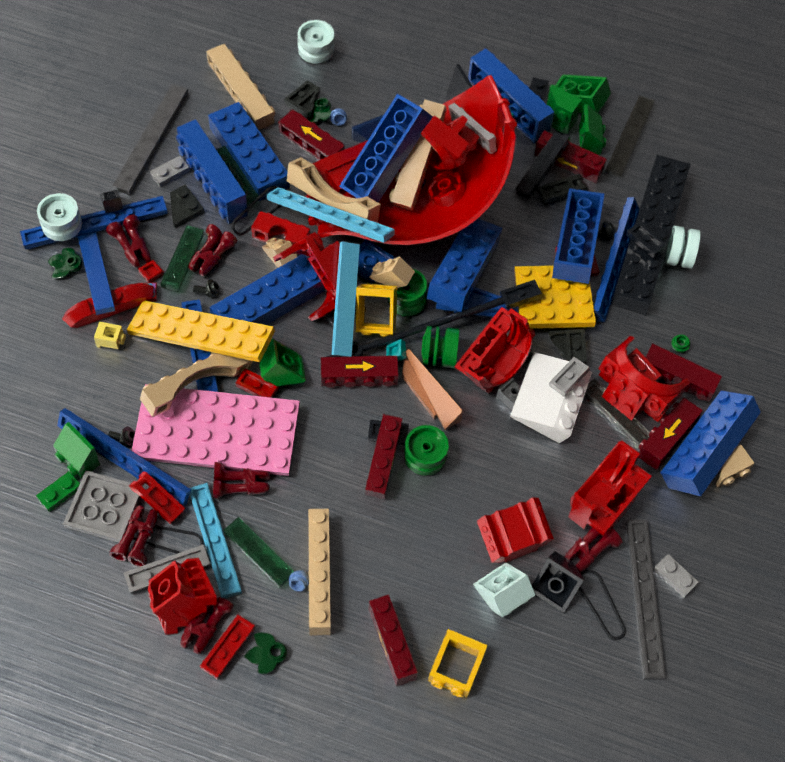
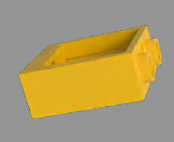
M360 283L356 287V332H361L362 335L378 333L384 337L393 335L396 331L397 286ZM365 296L390 297V325L364 323Z
M448 629L430 671L428 681L438 689L446 688L457 697H468L488 645ZM448 645L477 657L467 684L437 673Z

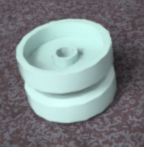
M310 20L299 27L298 51L301 58L309 63L318 64L328 61L333 56L334 29L330 24L321 20Z
M62 193L51 194L42 199L38 204L37 215L43 233L48 238L54 241H65L75 237L81 230L82 220L77 202L71 196Z
M674 225L668 241L665 264L676 266L680 260L681 267L692 269L699 249L700 230L689 229L685 236L684 227Z

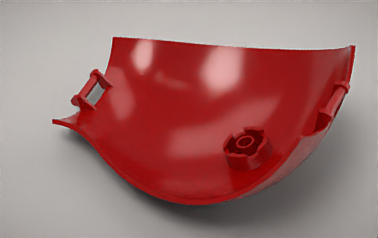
M488 75L468 90L443 103L447 109L443 122L446 125L452 122L448 106L455 103L462 107L470 117L489 133L494 134L497 140V151L490 154L478 143L477 147L466 155L468 158L462 166L459 165L451 170H437L428 166L425 175L426 183L420 190L414 211L394 206L391 203L390 193L392 189H395L397 183L395 182V176L379 201L381 205L378 223L395 229V235L384 242L385 244H421L452 235L478 219L498 197L512 166L517 122L512 117L508 99H502L492 75ZM367 141L313 163L320 176L332 189L336 191L328 175L325 174V170L354 156L358 157ZM345 190L339 192L346 197L356 198ZM306 195V196H305V197H307V198H310V199H313V200H316V201L320 202L319 200L315 199L314 197H312V196H310V195ZM309 215V225L318 226L317 235L321 238L332 235H350L383 243Z

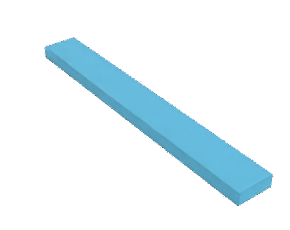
M280 187L267 194V200L383 243L395 235V229Z

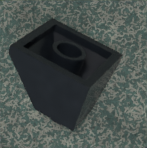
M460 64L455 66L444 103L472 87Z
M554 551L547 558L534 580L532 588L535 595L564 613L585 579L572 561Z

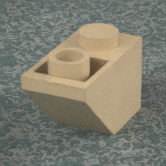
M271 238L266 241V245L262 246L264 252L277 268L297 257L296 254H291L283 260L280 259L274 262L273 257L292 245L287 240Z
M401 257L378 262L373 267L370 278L384 285L400 288L407 286L415 271Z
M742 445L734 449L719 470L715 483L717 488L722 485L729 486L736 478H744L751 473V468L755 463Z

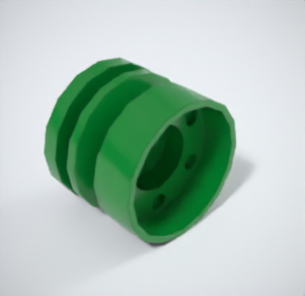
M427 326L422 340L421 354L423 365H428L429 357H433L432 366L436 365L438 358H442L443 367L455 368L459 329L446 328L444 336H441L439 327H436L435 335H431L432 326Z

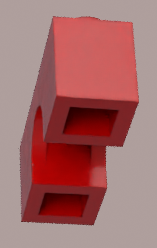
M262 211L259 212L251 226L252 238L263 242L276 235L285 236L284 240L290 241L293 245L310 234V229L304 225H298L290 222L288 219H282Z

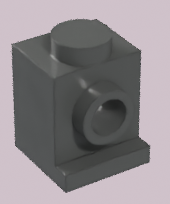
M514 378L502 384L498 388L496 396L511 410L521 386L513 381Z

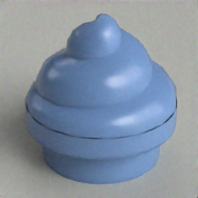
M341 108L334 109L331 112L330 120L333 124L341 126L346 122L347 114Z
M298 570L290 574L289 586L293 590L303 591L308 587L309 577L305 571Z

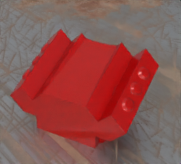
M532 497L526 502H519L504 510H497L492 515H484L477 520L492 563L512 561L533 553L539 547L554 540L540 499L537 497Z
M199 558L186 559L182 563L173 561L149 580L150 608L157 615L165 635L178 634V627L187 626L196 616L206 612L207 605L217 604V596Z

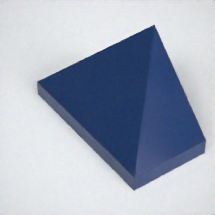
M383 115L353 126L352 140L361 143L367 141Z

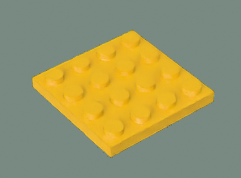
M554 266L514 267L516 286L535 280L542 293V298L518 306V313L528 319L532 328L595 327L596 321L590 281L587 284L552 278Z

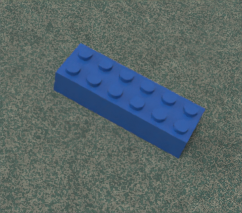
M484 49L471 57L468 79L473 86L488 75H492L502 99L506 98L510 103L509 109L513 113V119L517 122L516 127L534 144L538 141L544 130L550 133L554 111L550 106L543 102L528 85L524 84L516 74H513L488 49Z
M397 94L339 187L356 198L368 196L379 203L420 138V133L433 116L423 108Z
M240 102L208 115L211 131L256 198L271 186H277L282 189L290 188V183L287 182V170ZM274 189L269 190V191H268L262 198H260L258 201H261V200H263V199H266V198H267V194L270 193L271 191H273Z
M196 119L177 127L178 135H176V139L180 145L178 147L180 155L182 157L185 156L187 165L190 169L194 170L195 178L197 181L202 182L204 192L206 194L209 193L211 202L214 206L218 207L221 218L226 219L228 224L233 223L235 218L247 208L245 192ZM248 211L238 220L248 216Z
M569 188L552 278L589 284L604 193Z
M476 219L470 225L460 230L430 282L427 299L462 312L499 244L503 228L484 220Z
M300 255L212 305L210 313L267 325L324 292L325 287L305 255Z
M727 391L719 392L660 472L669 489L701 496L761 413L754 396Z

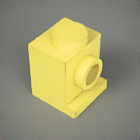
M99 322L94 336L96 346L99 348L103 346L119 349L120 344L124 345L126 339L122 326Z

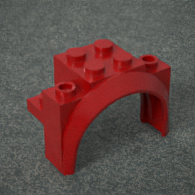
M434 115L420 133L434 148L429 166L437 170L457 168L465 163L468 158L466 155L469 151L472 152L477 147L478 143L476 141L480 136L465 125L468 121L465 116L462 115L446 125Z
M316 232L307 235L273 257L274 262L280 259L283 260L291 254H302L309 257L310 264L327 290L323 304L308 316L311 321L321 318L335 308L340 247L339 241L324 247L321 237Z
M501 307L454 367L470 378L475 385L490 394L494 387L504 384L519 371L529 355L532 339L536 334L530 326L528 319L512 308L507 311Z
M629 336L605 356L598 368L601 371L599 376L609 383L602 397L631 421L644 411L655 421L659 422L670 406L683 395L690 382L686 378L678 384L668 385L654 381L641 373L631 363L627 355V347L635 339Z
M619 441L579 490L570 498L572 509L568 518L583 529L590 525L603 536L610 528H614L634 504L638 494L652 477L636 465L640 453L624 441Z

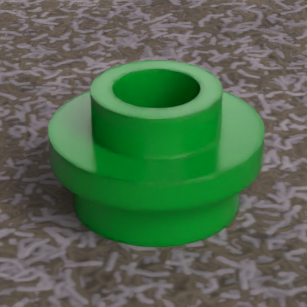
M683 334L675 336L671 341L672 348L680 353L686 352L690 347L689 338Z

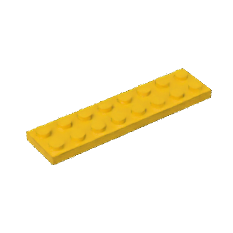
M149 301L141 303L126 330L129 335L255 362L261 361L275 333L273 326Z

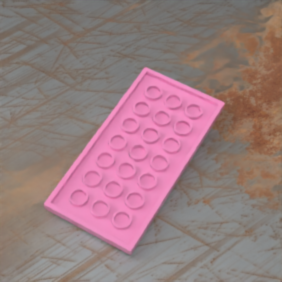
M183 388L172 401L170 409L155 417L151 416L141 402L132 451L146 461L214 468V462L216 461L222 462L224 468L228 470L242 471V468L268 471L274 475L289 476L300 401Z

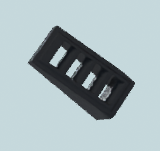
M117 189L100 193L105 213L123 209Z

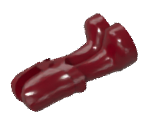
M132 214L123 220V226L132 239V244L129 243L120 222L110 223L106 231L110 237L120 243L129 263L134 268L140 266L136 257L137 254L141 253L146 263L151 261V255L146 241L138 233L139 218L137 215Z
M209 224L206 227L208 239L204 246L195 253L189 263V270L192 272H196L202 264L199 275L202 277L209 274L221 261V256L228 249L234 247L238 241L232 233L225 231L222 234L221 230L213 224ZM220 241V243H219V245L217 246V248L215 249V251L212 252L211 250H212V249L215 247V245Z
M215 461L213 498H220L225 494L243 492L248 493V495L267 493L270 490V485L265 482L255 481L269 480L270 472L242 468V471H230L224 468L222 462ZM224 481H243V483L230 484L224 483Z
M139 505L135 508L128 521L129 525L120 542L114 545L109 552L112 558L118 561H126L128 557V561L138 567L147 564L144 548L148 538L151 540L158 517L156 510L151 509L145 523H143L141 520L145 507ZM136 531H138L139 536L129 553L130 544Z
M591 527L582 539L580 536L564 557L570 561L578 557L580 561L575 567L580 573L594 563L595 558L607 547L618 548L622 545L621 537L613 528H610L589 550L590 543L601 535Z
M218 597L217 604L214 605L208 622L202 623L213 606L207 605L206 612L196 616L187 625L181 637V647L187 649L196 634L199 638L193 652L200 654L217 631L215 627L220 619L232 611L234 604L225 598Z

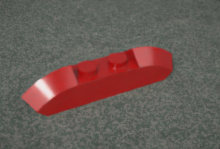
M135 283L111 290L115 311L96 315L92 297L68 309L62 320L72 328H79L138 307L143 301H150L153 298L154 286L146 283Z

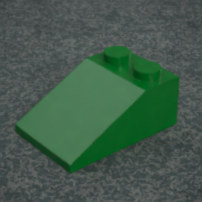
M562 75L555 84L556 87L582 99L580 113L583 111L584 104L589 105L598 113L611 95L607 77Z

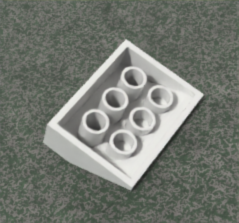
M534 352L510 417L561 443L571 436L592 372L589 371L564 397L549 386V382L569 361Z

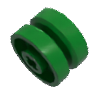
M413 269L415 273L407 286L397 288V314L401 316L419 314L427 305V281L425 276L418 270ZM387 297L388 304L390 307V297Z
M421 425L414 428L407 435L404 459L411 471L422 476H428L438 473L445 466L449 449L448 438L445 433L437 427Z

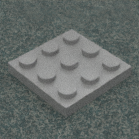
M85 471L63 526L119 543L128 528V521L138 505L140 496L130 489V482Z

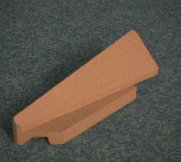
M408 349L401 377L432 418H439L445 430L461 422L462 409L412 351Z

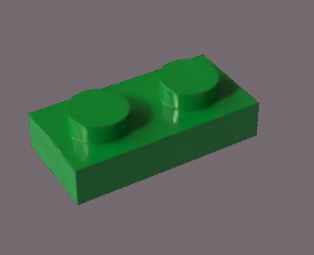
M68 471L38 493L36 497L46 510L51 512L75 494L80 483Z

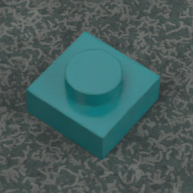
M400 339L386 345V356H397V361L405 359L406 342Z

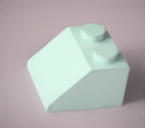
M504 563L473 584L490 609L501 617L509 615L518 606L527 603L530 598L535 596L528 576L508 563Z

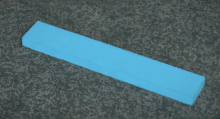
M343 241L340 242L331 355L352 357L360 244Z
M208 483L191 487L190 498L222 598L227 599L242 594Z

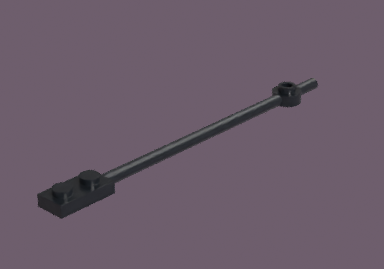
M532 280L500 291L501 298L462 310V312L459 311L362 345L353 341L352 353H356L352 354V356H362L365 351L424 332L427 326L435 328L503 304L508 310L542 298V293L536 281ZM329 355V356H326V357H341V356Z

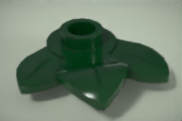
M327 98L317 99L310 118L306 119L317 123L320 119L323 121L329 119L331 116L330 101Z
M64 248L61 254H55L48 260L49 265L55 268L52 274L53 279H61L67 277L70 272H78L83 265L81 257L76 255L75 250L72 248Z
M255 633L254 639L257 646L250 649L244 655L247 661L258 665L259 674H268L275 669L277 663H281L286 659L287 648L283 643L276 642L271 634ZM279 650L281 653L279 656H274L273 652Z

